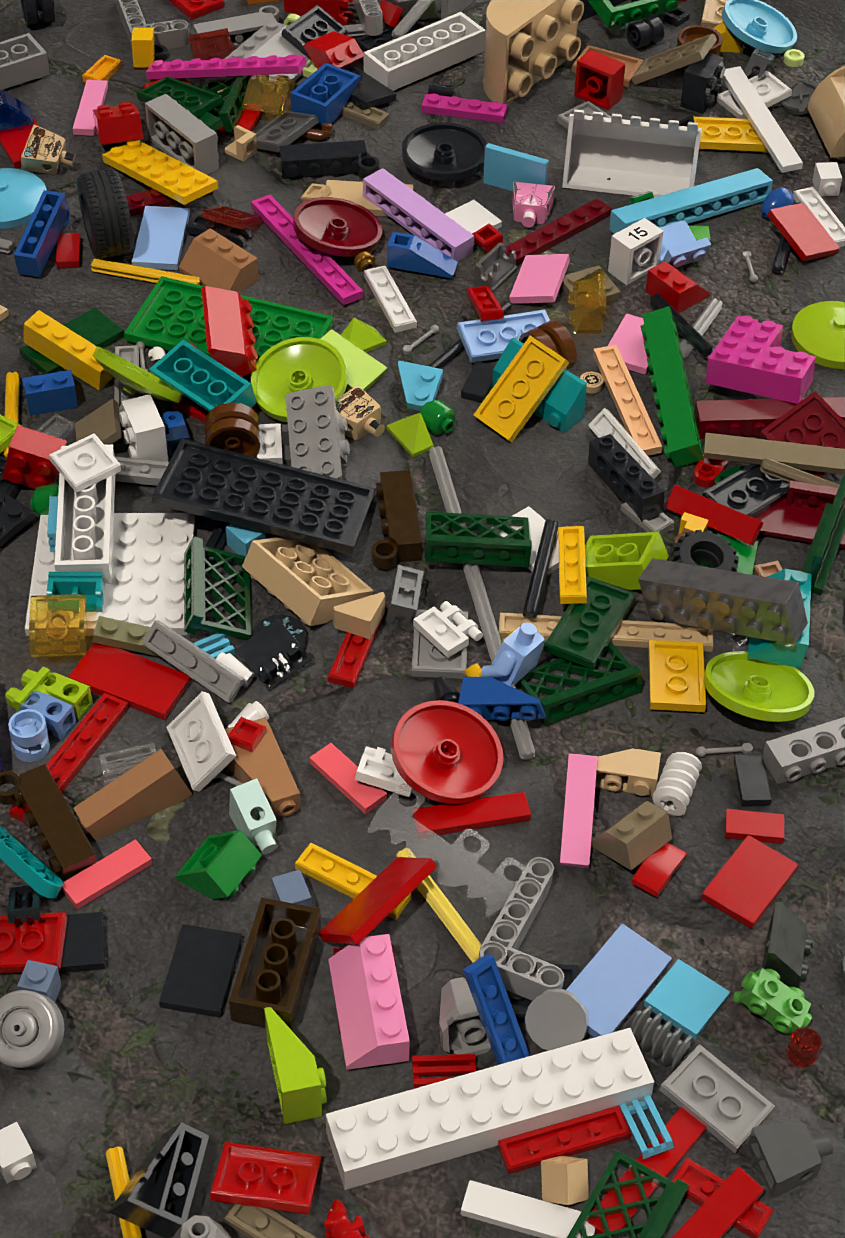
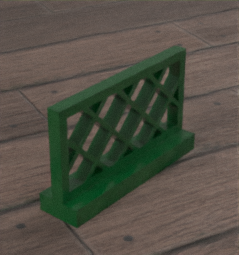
M251 75L205 81L202 87L204 90L222 96L223 103L208 111V113L222 120L226 132L234 131V127L237 125L255 87Z
M845 475L842 477L833 505L827 503L802 569V572L811 574V593L818 595L823 593L845 531V508H843L845 502Z
M426 511L425 561L529 567L532 542L529 535L528 517ZM432 521H440L444 524L438 526ZM459 523H468L469 525L463 527ZM486 524H491V525H494L495 527H493V528L490 529V528H488V527L485 526V525H486ZM510 526H523V527L520 528V529H518V530H515V529H513V528L510 527ZM452 528L457 532L451 534L446 530ZM477 529L480 532H482V534L476 535L473 533V531ZM504 531L508 535L503 537L498 533Z
M192 537L184 553V632L195 634L197 629L249 640L251 636L250 576L244 568L236 571L229 564L233 562L241 564L242 567L246 556L203 546V539ZM205 556L213 557L218 563L212 566L205 559ZM223 567L230 576L224 578L217 569ZM211 574L218 582L212 585L205 576ZM235 580L242 589L237 591L229 582ZM223 586L230 596L225 598L217 589ZM210 593L218 602L212 604L205 595ZM235 599L243 608L238 611L230 601ZM223 606L231 615L225 618L218 608ZM211 613L219 622L205 621V615ZM236 619L243 626V629L235 628L230 622Z
M610 641L604 653L609 652L612 658H600L596 664L606 666V671L576 666L574 662L560 658L534 667L517 684L524 693L539 699L546 714V718L540 719L544 726L642 692V670L637 665L631 666ZM612 668L621 669V671L611 673ZM554 670L565 671L563 676L550 674ZM570 673L583 675L581 680L569 678L568 676ZM589 676L598 678L592 681H587ZM534 678L539 679L540 682L539 684L526 682V680ZM546 681L559 683L557 688L544 686ZM564 685L574 686L567 690H562ZM540 693L549 695L541 699L539 698Z
M616 1150L567 1238H576L578 1233H580L581 1238H616L629 1235L630 1238H636L635 1233L641 1232L638 1238H663L684 1200L689 1184L678 1178L673 1182ZM619 1163L630 1169L634 1179L617 1182L614 1173L617 1164ZM610 1178L612 1184L606 1185ZM654 1182L664 1188V1191L659 1197L647 1199L642 1184ZM636 1186L641 1201L625 1204L620 1189ZM614 1191L619 1206L602 1209L599 1200L600 1194ZM595 1205L597 1211L591 1212L593 1206ZM655 1205L653 1211L651 1212L650 1206ZM644 1208L648 1219L647 1222L632 1226L627 1211ZM621 1212L626 1228L609 1231L605 1216ZM599 1218L604 1233L587 1236L583 1226L584 1222Z

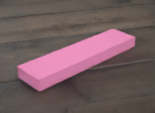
M87 80L73 125V135H95L96 130L92 110L104 104L108 90V81Z
M569 754L560 866L589 869L597 756Z

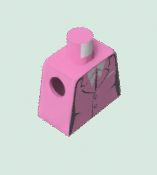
M513 182L512 207L514 221L522 222L523 226L528 228L533 227L534 224H544L553 207L555 186Z

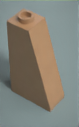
M266 717L254 720L253 722L266 726V734L253 753L232 745L236 757L226 767L243 784L257 778L275 818L289 816L301 810L300 792ZM233 727L225 729L227 736Z
M159 749L73 809L79 817L77 822L84 834L90 833L98 841L177 804L193 794L162 749Z

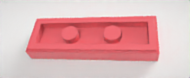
M332 743L310 757V764L365 815L387 800V793L382 788L354 780L358 767Z
M135 839L63 882L61 890L78 910L153 865L152 858Z

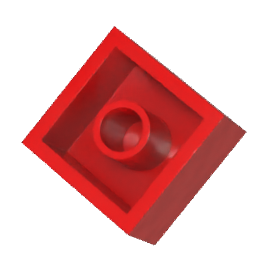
M590 49L577 60L574 96L610 110L622 99L625 63Z
M121 102L115 107L100 105L97 106V109L92 110L96 136L101 145L143 139L140 113L135 104Z
M17 425L8 449L2 479L33 489L55 484L59 471L50 461L49 455L60 450L61 446H66L67 440Z

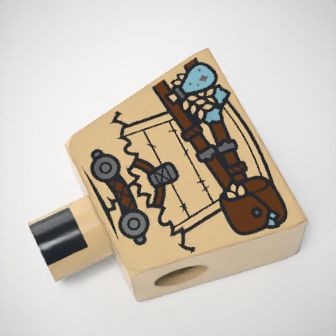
M33 125L21 156V170L55 175L58 173L61 164L73 167L76 154L65 151V138L37 125Z
M356 385L335 402L336 410L347 421L348 430L345 431V436L354 440H360L368 433L379 437L384 432L385 426L381 423L380 405L360 386Z

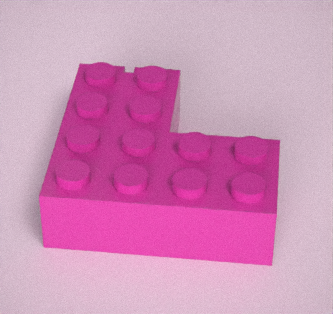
M738 316L708 358L706 384L798 404L813 382L816 356L808 355L805 352L788 351L782 348L783 325L768 320L759 323L758 320L750 316Z

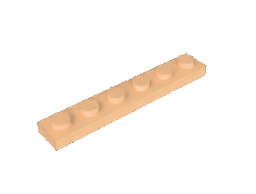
M617 345L594 349V359L626 431L647 456L662 453V444Z

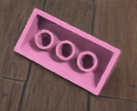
M385 934L365 937L358 945L349 944L328 959L346 1070L409 1061L410 1041L390 936Z

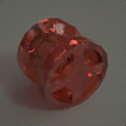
M807 1027L794 1030L787 1047L788 1059L798 1067L805 1068L814 1065L822 1046L820 1035Z

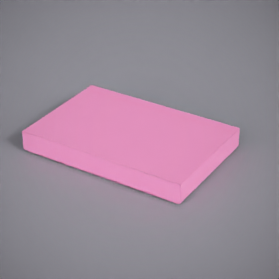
M569 254L526 255L509 296L510 302L513 304L554 303L570 263Z
M626 314L608 346L617 345L628 370L646 375L649 370L647 358H650V355H647L643 342L647 341V338L644 339L640 325L644 324L643 318Z

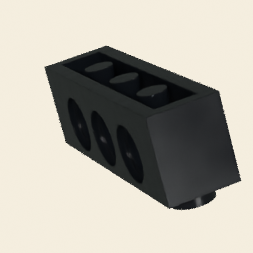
M611 434L589 442L588 465L623 503L626 502L641 522L663 513L665 490Z

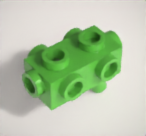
M761 968L756 972H749L741 983L743 990L734 993L736 1004H745L750 1011L760 1015L770 1022L776 1030L786 1035L799 1029H805L812 1019V1015L808 1013L811 1003L804 999V992L799 988L786 986L780 981V975L772 969Z

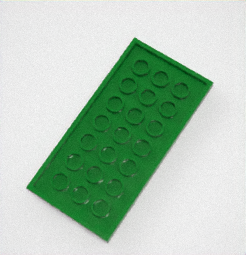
M161 276L124 332L125 340L134 343L143 342L146 346L160 347L167 351L172 350L178 343L185 340L196 345L197 349L213 358L207 351L201 288L204 286ZM241 295L243 299L249 301L252 308L250 317L254 323L252 333L256 339V343H254V349L258 355L256 363L272 346L297 337L320 339L331 330L334 324L333 316Z

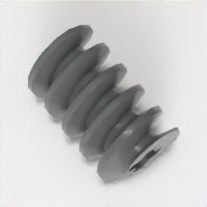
M648 1006L643 1011H636L629 1018L623 1030L631 1028L637 1044L641 1043V1049L645 1052L651 1050V1056L655 1059L662 1057L661 1063L665 1067L672 1064L671 1071L674 1072L689 1056L693 1037L690 1035L682 1041L680 1039L683 1032L681 1028L671 1033L670 1030L673 1023L670 1020L663 1026L660 1025L662 1014L659 1013L651 1018L650 1015L653 1009L651 1006Z

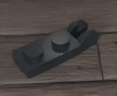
M195 213L186 225V233L199 236L211 228L241 248L245 245V240H248L251 236L250 229L199 213Z

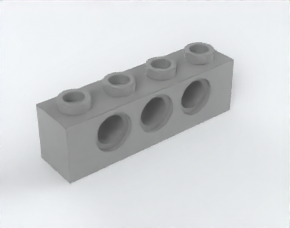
M845 717L766 741L763 752L764 763L777 784L795 781L811 773H820L836 765H845Z

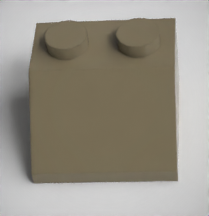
M646 801L591 840V847L632 870L672 839L668 812Z

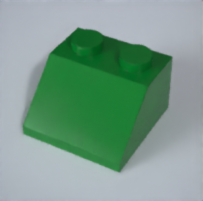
M241 830L208 835L174 877L179 882L210 899L229 898L238 891V884L241 880L255 870V863L262 854Z

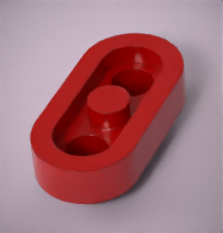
M709 458L700 460L694 468V483L704 488L714 486L715 477L727 469L728 461Z

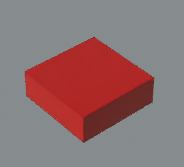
M240 717L228 734V738L232 745L253 753L266 734V726Z

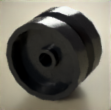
M20 0L27 26L37 25L39 21L38 11L44 23L55 22L54 0Z

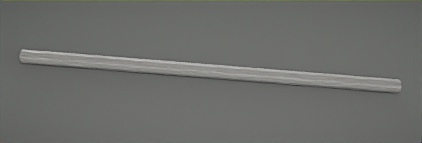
M440 446L431 447L429 449V456L446 513H462L443 450ZM459 523L463 527H466L465 523ZM462 564L491 662H493L502 641L478 564ZM509 719L520 758L524 761L532 760L535 757V748L526 720Z

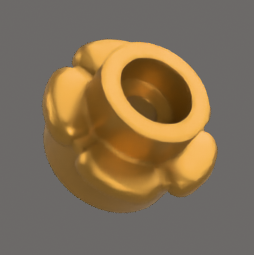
M364 251L355 257L354 264L358 272H364V270L374 268L376 259L374 255Z

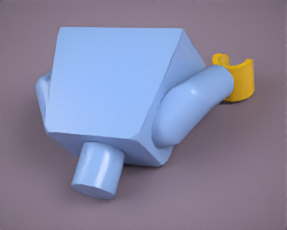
M523 623L515 631L509 632L508 637L502 639V643L491 665L483 666L481 669L479 664L475 663L464 670V673L467 677L490 676L512 687L537 666L545 639L533 624Z

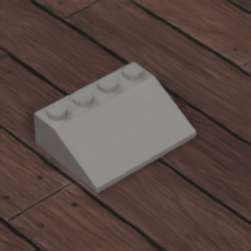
M276 21L267 22L225 58L238 57L239 59H244L251 56L266 58L271 55L286 57L295 54L297 56H305L306 63L310 60L281 35L282 30L287 25ZM310 61L308 64L305 65V67L309 68L312 65V62ZM303 70L300 74L251 75L255 84L254 89L278 96L303 74Z

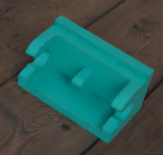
M49 572L47 584L49 611H103L105 596L103 572Z

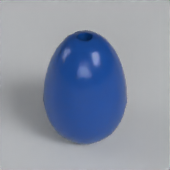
M784 187L771 191L763 201L761 207L762 215L770 219L767 216L770 209L793 205L794 196L792 192Z

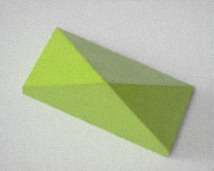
M356 318L352 319L341 334L342 337L364 352L386 345V340L374 327Z
M421 413L404 417L386 425V429L412 457L425 453L431 447H434Z

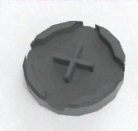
M804 81L803 84L799 85L797 83L791 84L788 87L792 89V96L780 101L782 109L793 115L809 113L807 109L808 103L818 85L808 81Z

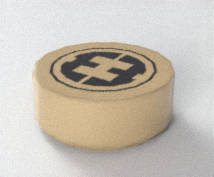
M591 371L581 375L580 379L587 382L586 393L594 394L603 389L604 379L601 374Z

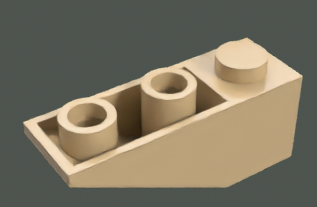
M632 748L597 757L595 787L610 791L634 793L640 796H653L656 790L661 753Z

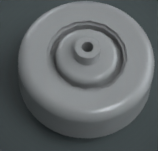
M28 990L14 991L1 997L0 1062L10 1067L27 1069L40 1066L50 1060L58 1051L64 1036L63 1016L55 1002L41 993Z

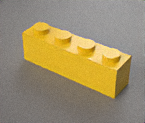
M38 310L24 323L25 344L64 369L71 370L72 374L100 391L114 378L92 356L97 346L45 313Z

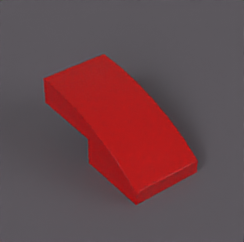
M666 843L644 860L632 878L631 883L657 897L669 884L672 874L684 863L687 853Z

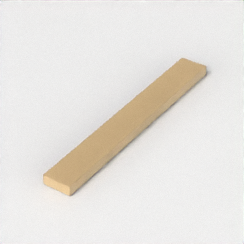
M500 613L499 635L501 639L508 637L509 632L515 631L523 623L528 622L536 627L546 642L562 616L537 615V618L532 620L524 618L523 614ZM623 620L611 640L615 646L648 648L649 640L703 643L704 652H712L713 630L677 623Z

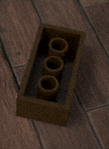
M261 897L229 1000L231 1021L266 1027L264 1008L271 1007L291 1030L293 1029L318 942V932L321 931L320 908Z

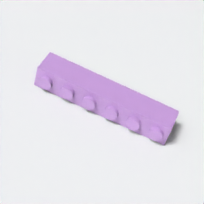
M382 168L363 179L362 196L382 209L384 213L413 235L458 262L473 253V234Z

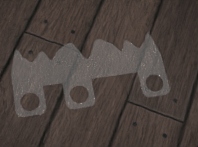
M401 784L377 810L368 828V833H373L378 829L389 830L393 845L406 841L408 857L438 860L440 867L437 882L450 887L468 885L467 898H485L487 906L486 917L493 915L503 908L518 882L510 881L505 877V867L516 865L523 873L526 866L516 859L508 857L492 874L477 863L490 847V843L486 838L473 829H466L451 845L412 817L424 803L425 797L412 789L408 784ZM403 791L414 793L417 798L415 805L411 807L403 806L398 800L399 794ZM474 836L478 838L481 842V849L478 852L467 851L463 846V841L466 837Z

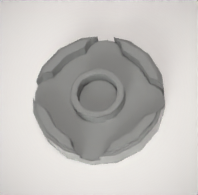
M547 989L541 992L529 1004L525 1016L526 1030L531 1039L542 1049L548 1051L581 1042L586 1035L589 1024L588 1013L584 1004L582 1005L578 997L572 992L563 989Z

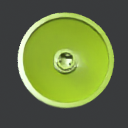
M824 301L811 304L799 311L793 320L791 339L794 346L799 352L816 356L815 363L835 369H845V302Z
M312 337L292 338L272 346L259 358L256 363L257 370L253 371L251 375V384L257 405L268 416L283 422H288L285 399L288 393L330 385L334 389L336 402L344 394L348 382L347 368L339 351L326 341Z
M97 346L92 354L95 360L110 375L124 384L122 389L135 396L139 392L144 395L150 394L155 399L180 403L184 396L155 375L108 350Z
M747 651L726 652L713 657L708 662L704 673L703 681L705 688L717 702L738 714L758 720L782 722L798 719L810 710L814 698V688L811 682L798 669L792 666L748 658Z

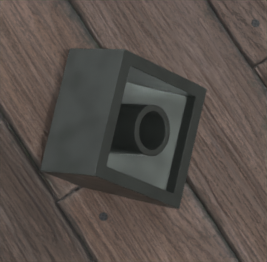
M775 902L766 938L762 968L776 971L780 975L782 983L788 987L798 988L799 982L805 983L808 964L803 963V956H809L811 939L806 938L807 925L783 903Z

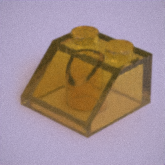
M253 75L249 78L242 108L283 115L291 108V92L295 89V80L289 79V76L277 75L276 77Z
M598 269L574 281L573 291L568 292V304L573 305V311L569 312V324L574 326V334H602L606 314L604 269Z
M86 594L31 596L29 619L31 657L86 655L89 647Z

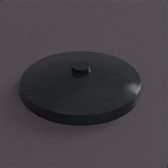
M448 122L431 123L414 129L405 137L402 144V158L405 165L411 171L422 177L438 181L460 180L476 174L484 167L487 142L480 133L470 127Z

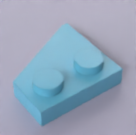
M398 361V370L407 408L420 411L426 402L435 400L443 377V369Z

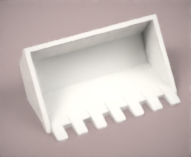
M575 109L574 114H570L562 188L632 196L650 191L653 192L654 198L694 187L702 128H698V123L688 122V127L678 126L679 121L669 120V124H660V119L650 118V122H641V117L631 116V120H623L621 114H612V118H605L602 112H593V116H586L583 110Z

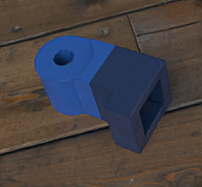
M167 411L162 415L168 458L173 456L181 439L190 440L183 415L178 411Z

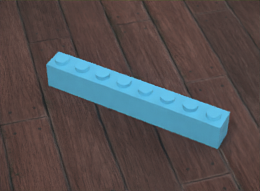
M756 168L611 210L609 230L615 234L643 218L658 228L679 221H685L688 224L763 202L772 190L773 180Z

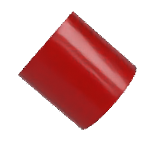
M490 223L472 233L474 235V242L487 254L499 242L503 243L502 234Z

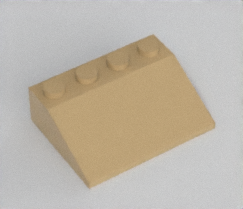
M285 537L252 541L242 568L254 580L259 581L267 588L270 594L276 596L284 603L287 609L292 610L301 618L304 624L309 626L330 622L333 620L334 606L371 596L374 592L373 589L323 547L289 540Z

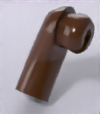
M323 123L322 130L309 129L302 135V138L321 141L331 137L333 125L331 123Z

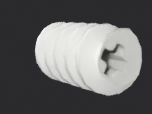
M686 752L672 753L667 758L652 799L653 803L667 811L668 815L678 817L685 814L686 806H688L690 801L689 798L692 796L696 781L699 778V772L702 770V764L699 759Z

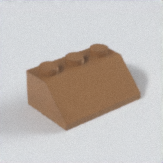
M211 228L193 239L179 265V271L185 275L199 277L202 286L231 290L238 293L259 280L258 258Z

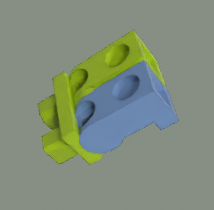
M42 667L39 672L27 669L21 678V684L24 687L22 691L11 687L5 694L7 704L16 709V713L25 709L40 712L45 717L46 728L52 731L53 736L60 740L66 737L77 724L76 720L79 721L93 705L90 686L58 673H50V669Z

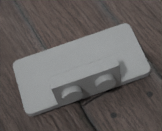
M326 385L288 393L285 399L291 466L341 479V465L348 463L347 455L350 454V447L348 441L345 440V431L348 430L347 421L336 410L334 389L332 386Z

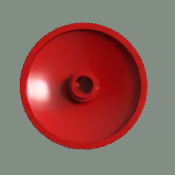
M442 700L420 703L409 709L401 717L392 735L391 755L398 773L412 789L431 800L446 804H463L477 800L493 787L501 773L503 749L498 735L486 719L462 704Z

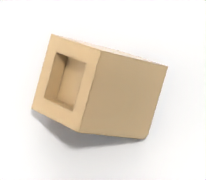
M239 125L235 126V141L225 147V153L244 162L257 152V138L255 133Z
M558 1156L541 1161L543 1201L571 1205L588 1200L587 1159Z

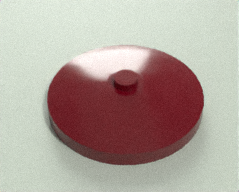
M334 197L312 198L301 203L294 213L293 228L297 236L307 245L327 254L354 257L364 251L370 253L377 248L381 240L382 226L378 218L365 207L349 200Z

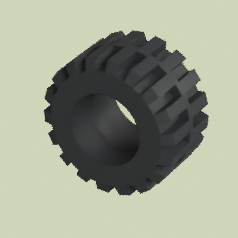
M695 530V533L687 532L685 537L681 536L678 539L669 561L699 566L695 563L698 562L705 564L709 568L736 572L739 558L736 556L737 551L735 547H730L731 542L728 539L723 540L722 535H714L709 530H706V533L702 532V530Z

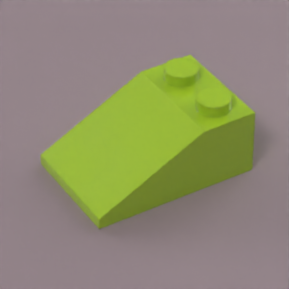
M659 532L590 536L585 544L586 576L627 590H641L638 579L652 558L667 561L669 555Z
M271 1007L264 1008L267 1045L284 1124L322 1117V1104L327 1103L325 1092L326 1079L323 1068L317 1069L315 1056Z

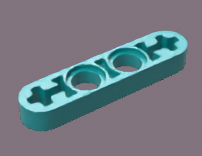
M0 825V859L38 894L51 899L56 898L63 886V881Z

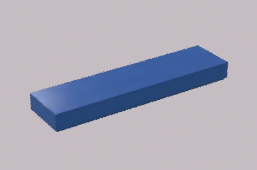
M486 954L463 969V973L497 1065L530 1055L495 958L490 954Z

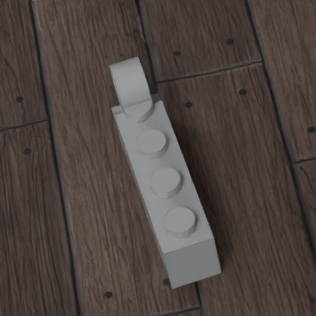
M263 6L257 13L193 24L194 42L201 55L238 48L267 22L276 21L279 23V9L275 6Z

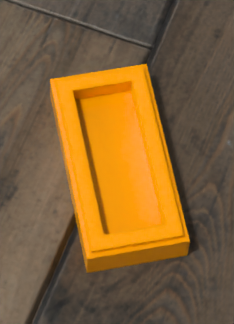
M104 55L82 75L83 82H87V80L107 81L122 67V60Z

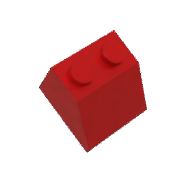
M332 31L303 45L317 69L323 64L328 63L344 70H350L364 58V53L354 38L336 31Z
M665 261L648 270L645 292L653 296L656 293L660 294L678 313L710 297V293Z

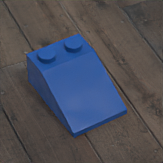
M328 63L323 64L291 92V111L317 115L319 121L317 124L319 126H322L323 123H332L338 118L360 81V75Z

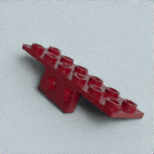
M790 481L787 498L754 517L764 522L759 534L813 542L827 503L833 505L838 488ZM845 531L839 545L842 548H845Z

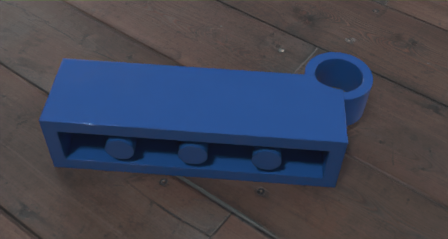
M43 191L14 253L19 274L41 277L61 230L68 225L70 219V207L67 204L65 193Z

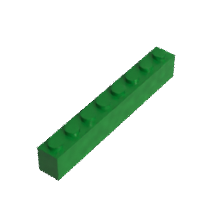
M668 306L643 314L644 324L640 325L644 339L647 338V341L643 343L647 355H650V358H647L649 370L654 373L650 375L653 388L657 389V392L653 394L656 405L660 406V409L657 410L659 421L661 424H664L660 431L664 442L667 441V445H664L666 457L668 460L672 459L675 468L704 460L676 322L671 309Z

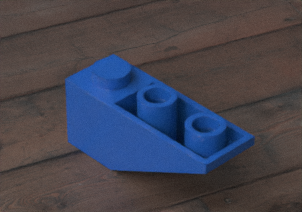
M393 232L387 244V267L453 278L457 269L458 261L415 235Z
M490 676L463 677L458 704L474 710L486 720L506 721L508 719L534 720L546 718L539 699Z

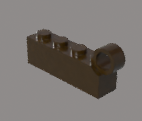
M410 470L380 472V483H376V496L381 498V501H378L379 516H384V519H381L382 534H387V537L373 544L372 563L379 569H390L397 562L422 561V539ZM386 553V554H390V555H388V556H381V555H379V554Z
M46 764L20 774V777L12 771L0 772V786L4 784L16 786L10 792L0 791V804L10 805L15 803L17 806L22 805L25 810L23 816L29 829L34 828L38 834L35 837L42 852L47 851L50 856L48 862L52 872L55 874L59 873L63 882L96 863V854Z

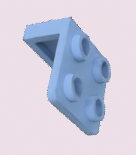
M685 221L660 227L664 231L660 263L665 261L677 268L704 259L711 246L707 237L696 241Z

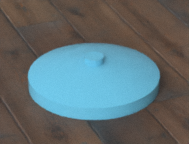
M728 0L722 9V19L728 29L752 47L770 53H785L792 49L797 40V32L793 24L781 12L762 1Z
M0 168V229L14 228L29 223L43 191L47 190L44 182L38 176L21 169Z

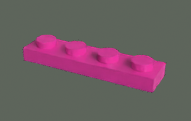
M425 94L421 112L503 123L507 112V104L480 101L478 99H463L456 96L448 97L438 94Z

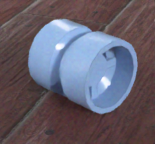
M25 709L15 713L8 723L15 756L24 762L41 760L49 753L50 749L45 717L40 712L32 709Z

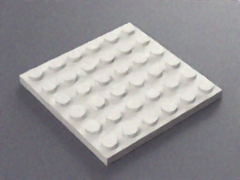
M114 513L112 583L104 584L105 596L102 612H55L48 610L49 572H56L54 566L55 552H50L48 542V515L40 516L25 623L26 636H93L99 616L151 627L154 621L159 620L178 634L187 635L184 632V553L192 537H194L195 514L192 516L189 513Z

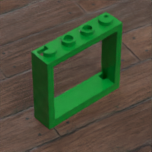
M588 0L608 28L677 10L679 0H639L613 7L609 0Z

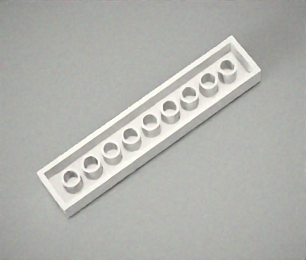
M627 1028L327 1113L326 1133L344 1189L347 1190L498 1145V1140L619 1106L623 1103L630 1106L632 1105L631 1100L638 1099L641 1102L644 1100L643 1096L647 1094L652 1095L654 1080L631 1028Z

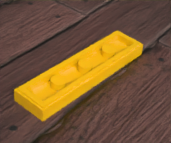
M584 526L558 527L560 604L587 603Z
M313 843L308 845L295 862L296 870L300 869L302 873L353 899L377 877ZM411 893L388 917L397 920L411 900Z

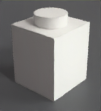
M837 162L815 164L812 181L815 190L820 196H839L842 176Z
M15 1122L0 1130V1172L6 1183L13 1180H21L27 1177L37 1166L34 1154L18 1123Z

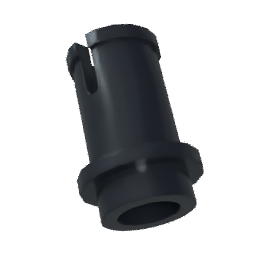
M434 81V83H429L428 94L452 97L454 86L436 84V81Z

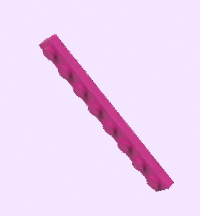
M292 54L286 57L271 55L266 58L251 56L244 59L231 57L229 59L212 58L210 60H201L196 58L191 61L176 59L172 62L157 60L147 69L146 75L147 79H163L166 76L171 78L300 74L306 65L305 56Z
M270 194L251 201V209L342 305L363 298V290L327 253L312 248L297 236L293 228L292 216Z

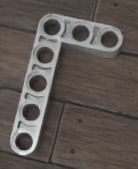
M115 0L116 8L131 48L133 28H154V45H162L167 49L185 47L189 44L187 21L172 20L146 24L137 0Z
M353 0V3H349L354 4L364 32L367 35L376 36L383 33L382 10L377 0Z
M542 857L533 858L528 862L481 945L478 958L480 959L486 954L494 956L505 989L532 1001L537 995L547 989H562L564 982V973L559 967L518 951L551 889L554 866L550 860Z

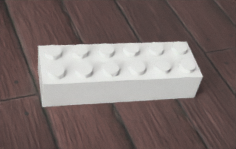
M459 12L364 52V72L392 91H395L398 88L484 52L486 30L465 14Z
M105 445L114 456L113 445ZM60 474L54 564L56 572H103L104 584L112 583L115 474L77 493Z

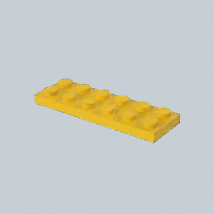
M140 140L128 141L126 144L114 147L102 154L104 163L183 205L218 189V180Z

